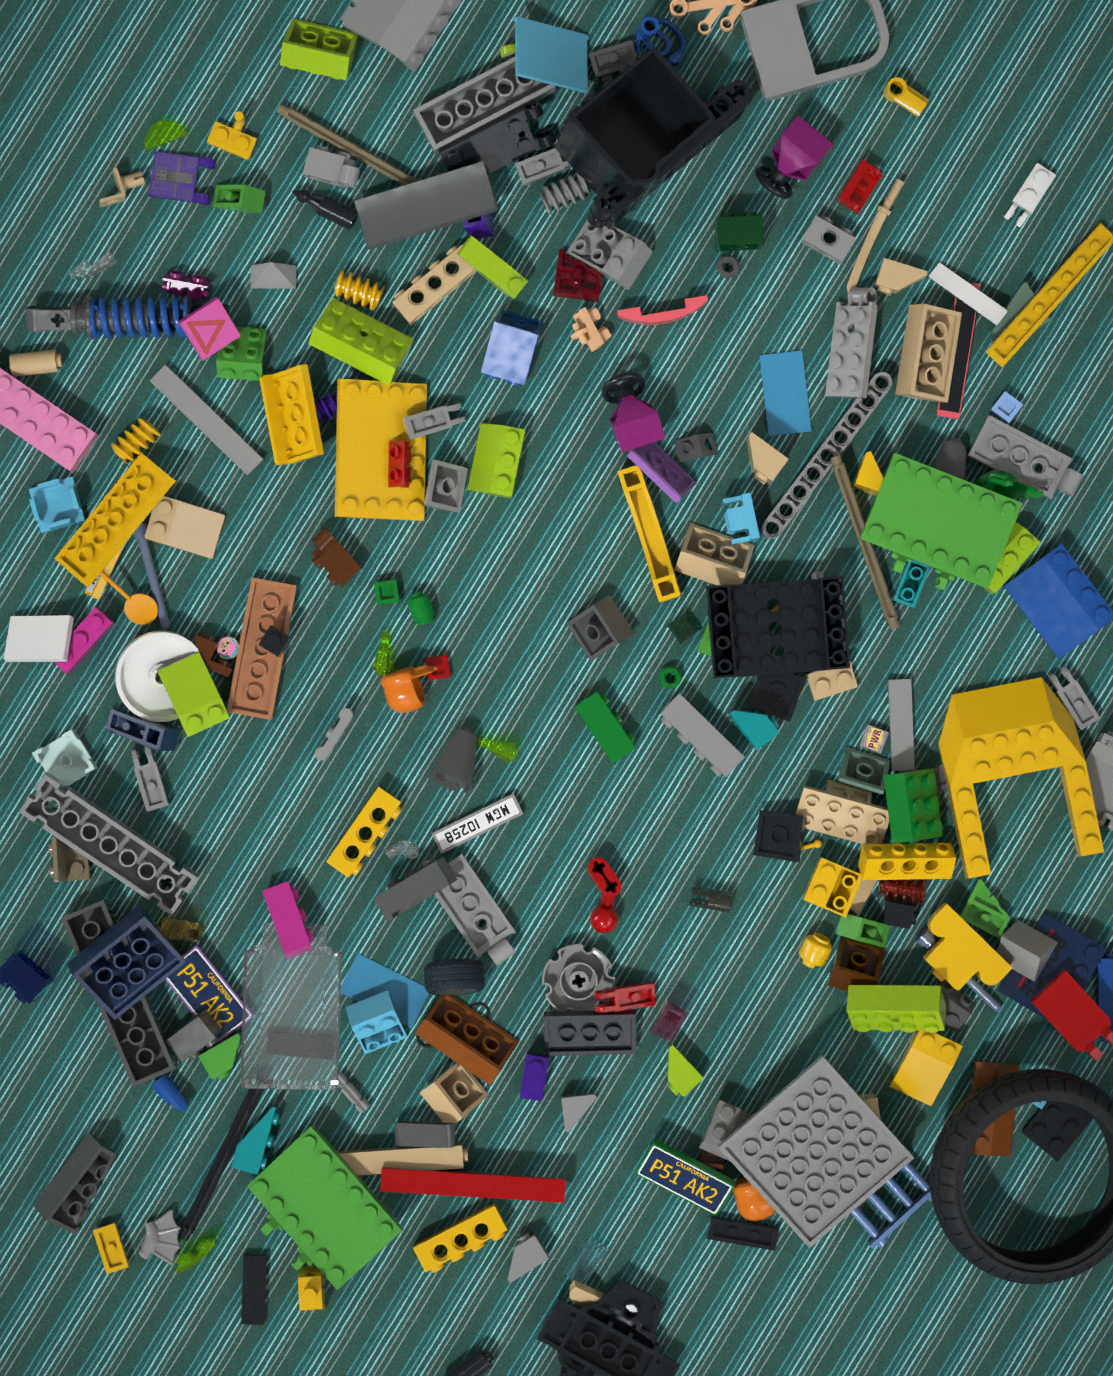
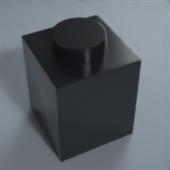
M270 625L258 645L277 657H281L292 638Z
M885 901L881 923L911 929V924L915 925L917 919V911H914L915 906Z

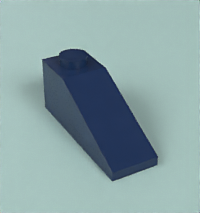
M111 708L106 731L158 751H175L180 728L164 722L149 721L136 714Z

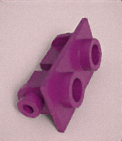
M170 271V273L167 272L163 277L165 281L162 290L166 291L167 294L183 296L184 288L188 289L187 297L192 295L194 299L200 300L208 298L209 290L205 288L209 287L211 280H206L204 276L192 275L190 277L183 275L180 271Z

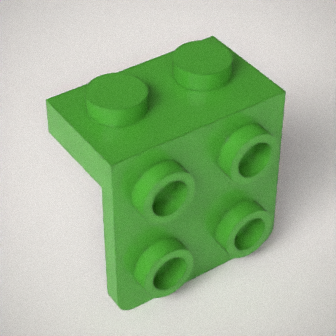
M235 326L241 336L217 352V377L260 381V377L264 375L263 356L267 331L264 328Z

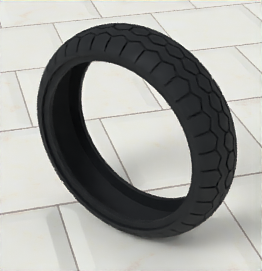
M1027 1069L1008 1073L985 1083L968 1095L956 1107L943 1126L934 1147L930 1166V1192L934 1211L943 1232L954 1248L966 1260L980 1270L1002 1280L1020 1284H1048L1082 1274L1097 1265L1113 1251V1099L1106 1092L1084 1078L1067 1072L1050 1069ZM1058 1101L1086 1110L1101 1129L1109 1154V1177L1106 1191L1091 1219L1082 1229L1065 1241L1034 1251H1017L1002 1248L980 1237L971 1224L966 1211L963 1196V1178L968 1157L981 1134L1003 1114L1028 1103Z

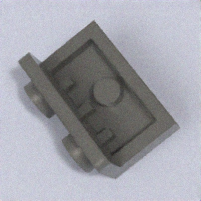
M632 40L588 54L596 81L602 80V82H606L610 78L615 79V75H618V72L625 65H633L637 57Z
M937 979L934 986H941L946 1003L945 1025L954 1032H957L971 1016L975 1003L969 996L954 989L947 981L940 982Z

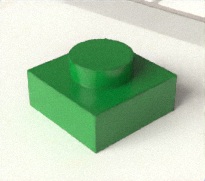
M397 579L374 582L377 606L400 602Z

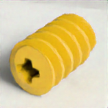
M342 269L334 290H336L337 298L344 294V300L348 302L353 297V304L356 305L361 300L363 308L370 303V310L374 311L381 301L385 285L381 290L378 289V282H375L371 287L370 279L367 278L364 283H361L360 275L353 280L352 272L347 277H344V269Z
M138 418L139 427L131 424L133 432L125 430L126 439L118 436L119 445L111 443L113 451L126 465H128L127 459L132 462L135 461L133 453L137 455L142 453L140 447L149 448L147 440L155 443L154 434L159 437L162 436L147 419Z

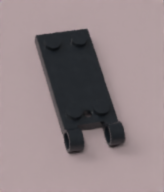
M539 100L529 101L524 106L438 149L448 172L483 161L488 167L489 172L492 173L539 148L552 146L557 139L551 128L542 129L532 136L526 120L537 119L543 114L544 111ZM521 131H524V134L522 136H519V133Z

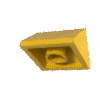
M869 451L861 459L852 487L876 496L883 476L872 452Z

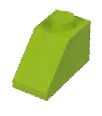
M672 1043L668 1046L667 1079L670 1082L668 1087L676 1096L681 1094L685 1097L704 1077Z

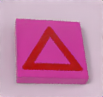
M217 297L178 321L202 361L241 336Z

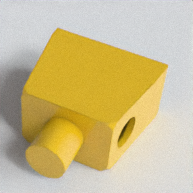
M302 1266L298 1274L300 1310L326 1309L324 1275L316 1266Z

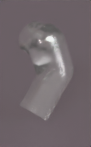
M400 840L384 850L390 860L399 854L408 856L410 859H415L419 855L418 846L405 840Z

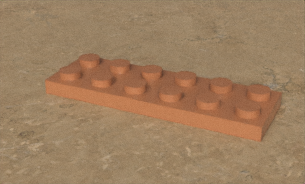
M252 577L227 712L268 720L273 719L285 651L281 657H277L258 644L270 625L288 635L297 590L296 585Z

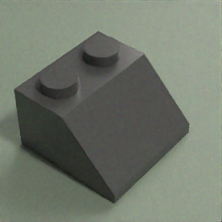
M610 595L593 604L566 623L590 661H593L634 634Z

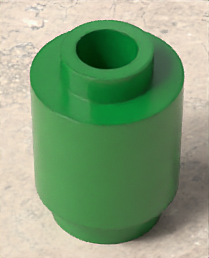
M422 591L409 595L411 600H408L407 604L413 621H416L418 626L435 621L433 616L435 612L429 595H423Z

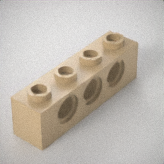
M463 244L460 247L457 245L452 247L446 253L447 257L443 261H435L429 267L430 271L426 275H418L411 282L412 286L406 291L402 289L395 294V300L392 302L393 306L410 326L477 272L457 254ZM456 264L459 267V271L456 274H449L446 271L447 266ZM433 278H438L442 282L441 286L437 289L429 287V281ZM419 292L424 295L421 303L411 301L414 293Z

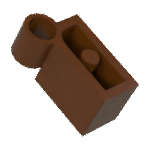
M323 528L311 539L317 546L312 552L314 557L311 560L320 570L324 567L330 573L326 577L335 587L339 584L343 588L363 570L326 528Z

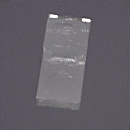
M107 252L92 266L85 259L68 274L73 280L89 278L107 270L118 261L110 252Z

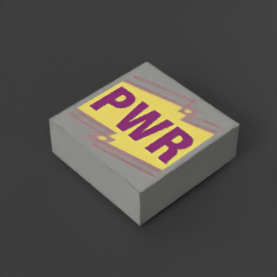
M867 724L859 746L881 754L889 732Z

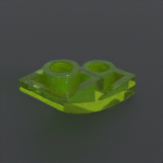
M211 1235L208 1240L203 1238L196 1248L199 1253L192 1249L187 1254L182 1252L175 1262L178 1264L175 1271L180 1273L193 1267L213 1249L219 1240Z

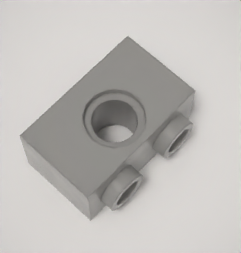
M815 216L801 243L841 265L855 240V237L852 236L853 233L847 228L841 227L839 229L832 225L833 221L825 216ZM826 233L833 234L835 242L832 244L826 243L823 235Z

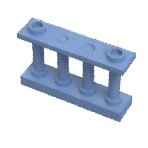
M910 1162L903 1169L924 1192L913 1201L893 1178L889 1179L885 1184L906 1206L898 1216L874 1192L868 1199L890 1222L880 1232L858 1207L851 1212L853 1217L873 1237L868 1242L872 1249L876 1246L878 1248L883 1246L889 1239L887 1236L924 1202L927 1200L932 1201L930 1184Z

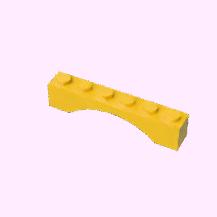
M637 465L617 471L638 531L659 603L681 597L680 586L643 471Z

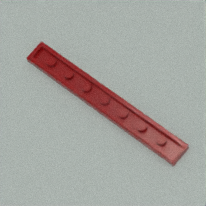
M382 1167L380 1191L564 1203L566 1179Z

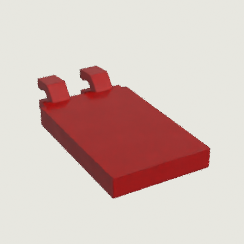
M1062 970L1030 1001L1075 1051H1080L1081 1053L1085 1051L1092 1059L1098 1061L1103 1054L1092 1043L1102 1035L1108 1043L1113 1045V1031L1109 1028L1111 1019L1066 970Z

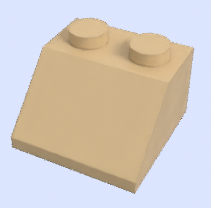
M751 432L746 441L751 472L755 474L753 478L762 485H765V483L770 485L786 464L788 458Z
M457 1062L420 1092L442 1122L457 1123L489 1096L474 1075Z

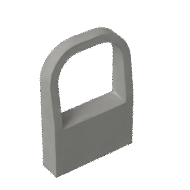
M778 0L741 11L740 20L764 103L852 78L874 69L883 59L889 44L888 27L880 1L865 0L872 10L879 35V47L876 53L864 62L819 75L815 74L797 9L824 0Z

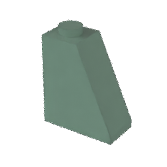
M1027 282L1018 288L1005 308L1008 312L998 325L995 324L990 331L991 337L989 339L991 343L1000 336L1035 296ZM1047 317L1037 329L1047 324L1050 318Z

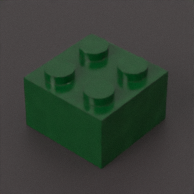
M745 212L743 216H734V213H722L720 217H716L714 224L716 252L761 250L764 243L762 215H757V212Z

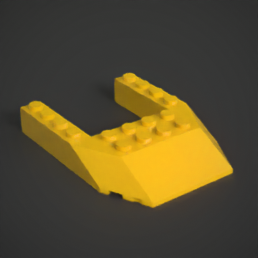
M1040 677L951 695L938 745L965 879L991 874L973 784L1059 767L1077 857L1104 852L1087 765L1074 719L1043 678Z

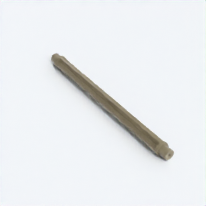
M281 103L278 107L277 113L283 115L284 119L306 129L313 135L350 154L355 159L404 186L419 181L318 122L311 120L291 106L287 107Z
M840 455L831 457L832 469L836 475L872 582L879 597L885 621L888 622L890 630L900 627L897 619L898 614H896L875 550L872 543L860 539L865 522L852 489L845 463H843Z

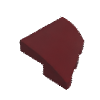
M559 249L553 296L598 302L602 273L588 268L581 260L578 259L576 261L566 255L565 250Z

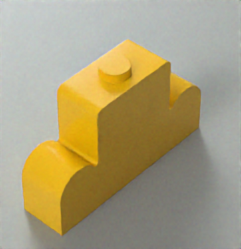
M944 902L929 917L927 922L929 931L941 938L923 958L934 969L932 974L940 982L946 980L954 989L960 990L976 973L978 979L986 985H996L1012 969L947 903Z

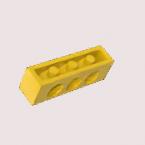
M378 787L326 862L348 878L352 874L356 876L363 867V864L360 863L365 855L369 857L376 848V845L373 843L377 837L383 838L390 828L386 824L391 818L395 820L402 811L400 807L402 802L381 787ZM376 808H382L385 811V818L382 821H377L373 818V811ZM369 827L372 830V837L369 840L361 838V828ZM351 845L359 849V855L355 859L347 855V849Z
M951 843L862 844L858 867L863 880L951 879L956 856Z
M493 1203L414 1244L413 1249L424 1271L431 1270L434 1273L444 1267L443 1263L449 1260L455 1262L463 1258L464 1252L470 1249L473 1252L485 1246V1241L491 1238L493 1241L505 1236L504 1232L507 1231L508 1227L498 1207ZM480 1223L487 1225L488 1232L483 1235L478 1234L475 1230L476 1225ZM458 1234H464L467 1236L468 1242L464 1245H459L456 1243L455 1237ZM442 1244L446 1246L448 1252L443 1256L436 1254L434 1248L437 1245Z

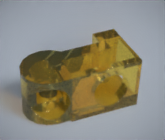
M162 916L161 931L168 939L202 941L204 923Z

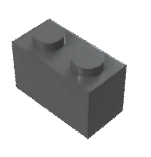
M204 1009L173 1032L165 1042L181 1062L188 1058L192 1061L202 1053L201 1048L205 1045L207 1048H210L219 1040L217 1036L222 1029L207 1010Z

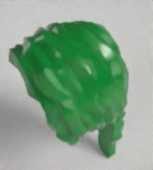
M989 471L978 477L975 482L978 486L1017 500L1018 497L1027 499L1032 497L1041 498L1044 495V492L1037 491L1035 487L1023 484L1022 481H1018L1016 476L1005 471Z

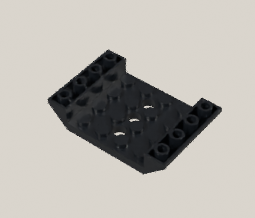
M843 576L810 580L706 586L713 678L850 668ZM770 599H775L779 604L776 612H771L767 608V602ZM771 622H777L781 627L777 635H773L769 631ZM773 645H779L782 648V655L779 658L771 655L770 650Z

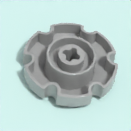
M583 944L567 945L557 951L559 954L557 960L550 958L547 961L543 970L542 984L549 986L550 991L545 996L557 1011H595V1005H598L599 1002L605 1001L608 1003L611 997L604 999L595 997V991L611 990V988L615 987V976L608 975V969L612 967V964L606 955L597 948L593 947L591 951H585ZM578 974L581 978H585L582 986L579 987L577 983H572V980H575V975Z

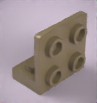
M52 836V841H49V854L53 855V864L50 865V876L54 878V883L90 880V860L55 836Z

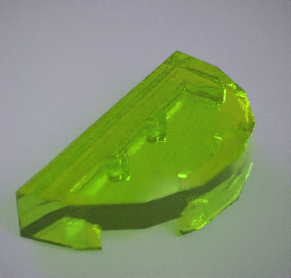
M170 120L158 121L151 125L144 139L145 151H150L189 135L183 126L177 122Z

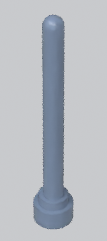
M147 522L139 525L132 536H134L135 540H138L153 598L158 606L161 627L163 630L170 629L168 614L147 539L144 538L148 527Z
M928 928L915 940L921 947L925 946L927 949H931L937 943L934 934ZM971 977L966 984L994 1011H1000L1001 1004Z

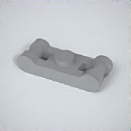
M344 708L340 711V721L336 727L332 725L326 733L325 737L328 740L325 745L315 750V757L318 760H327L354 718V713L351 709Z

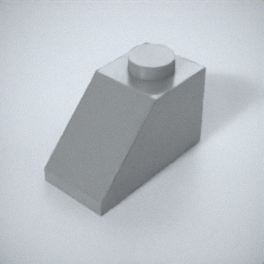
M527 1232L517 1239L518 1243L515 1244L508 1273L509 1283L549 1259L547 1251L535 1232L531 1235Z

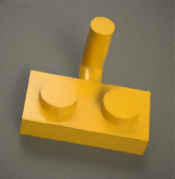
M238 111L234 114L236 122L233 128L215 121L207 139V144L249 161L258 139L241 132L246 121L243 113Z

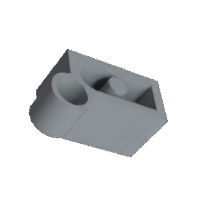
M316 146V148H309L303 175L308 179L348 189L349 187H356L360 169L354 167L355 161L350 159V154L338 151V154L330 153L326 147Z

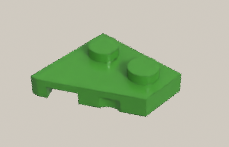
M978 879L959 916L964 921L1000 939L1010 917L986 887L983 880Z

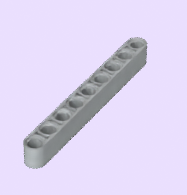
M879 372L868 383L867 396L873 399V406L865 407L862 404V398L855 400L761 526V532L765 538L773 540L783 532L832 467V461L825 462L821 459V452L828 450L832 453V456L841 455L892 386V378L888 373ZM877 378H884L887 382V387L884 389L878 388L875 380ZM850 414H856L859 417L860 423L858 425H851L849 423L848 416ZM835 433H844L846 442L842 444L837 443L834 439ZM810 468L816 469L819 473L818 479H809L807 470ZM800 486L805 490L803 498L794 496L793 489ZM781 505L791 507L792 513L790 516L786 517L780 514L779 508ZM768 523L777 525L778 532L776 534L770 535L766 532V525Z

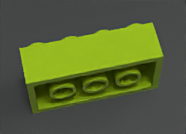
M332 298L315 324L308 344L390 386L406 360L414 339Z
M848 985L847 1013L853 1030L859 1032H868L869 1030H880L882 1032L902 1030L908 1033L915 1032V1030H925L929 1033L945 1031L946 1003L941 986Z

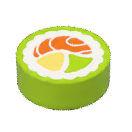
M515 43L505 45L500 49L502 60H509L515 57Z

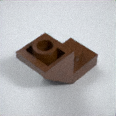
M205 633L201 637L196 635L194 640L206 668L231 678L234 669L229 668L230 663L218 658L216 662H213L218 643L214 642L215 637Z

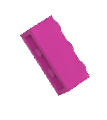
M95 607L72 632L67 662L54 663L66 674H71L116 623L99 608Z
M287 881L263 890L286 958L288 959L312 950L311 942L315 940L311 929L305 928L304 921L307 920L303 907L298 908L296 901L300 897L296 887L291 888Z

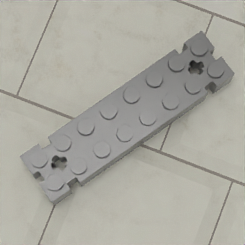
M46 771L35 787V790L39 793L37 796L30 794L20 808L19 813L33 822L37 818L43 821L42 828L146 899L149 900L152 896L157 898V906L172 916L182 902L183 896L180 893L182 890L188 893L197 881L199 874L185 864L181 868L175 865L176 858L73 788L69 787L67 791L61 788L62 781ZM48 800L51 802L52 800H55V805H58V807L56 808L53 806L50 809L47 807L49 803H46V801ZM167 877L170 878V883L172 884H166L165 886H163V880L161 879H167Z

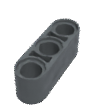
M395 1122V1145L432 1148L455 1147V1123Z

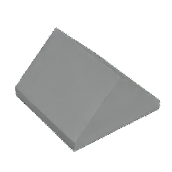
M432 459L424 502L425 507L460 513L468 468Z
M1017 920L1001 936L997 953L1013 970L1036 982L1058 942Z

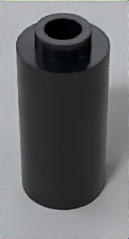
M478 1348L444 1376H481L493 1367L491 1362L494 1359L487 1349L482 1351Z

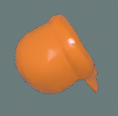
M428 664L416 668L410 666L382 676L380 682L389 707L398 713H407L424 706L425 694L419 677L434 672V670L438 669L437 666H429Z
M745 1177L736 1180L732 1192L734 1193L740 1215L748 1220L758 1221L775 1214L773 1207Z

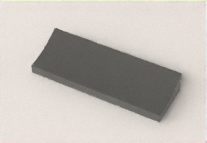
M483 161L354 201L369 250L498 211L490 172Z

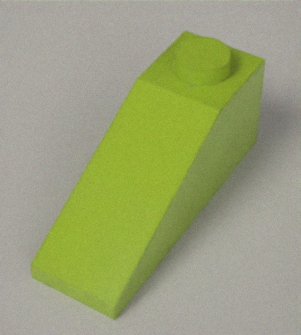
M471 235L457 252L463 260L501 293L512 299L516 298L528 282L515 269Z

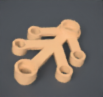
M672 0L669 9L672 16L681 18L687 12L713 8L705 20L698 24L697 30L699 34L705 36L710 33L712 24L726 6L735 5L728 17H724L721 20L720 28L724 32H730L740 12L753 8L757 0H750L749 2H743L742 0H699L692 2ZM675 6H681L683 11L677 13L674 10ZM729 21L731 23V26L729 28H725L723 26V22ZM703 24L709 27L705 32L700 29V26Z

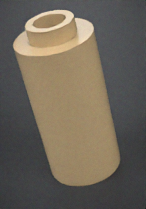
M56 349L10 354L9 356L10 370L13 377L59 372V367L63 366L61 353L57 354Z

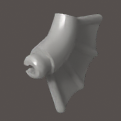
M172 1209L157 1220L144 1225L146 1237L141 1244L142 1248L139 1250V1255L142 1258L148 1259L151 1254H154L168 1264L174 1265L175 1254L181 1248L178 1241V1232L181 1227L176 1224Z

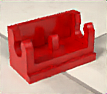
M862 159L837 202L858 215L881 179V171Z

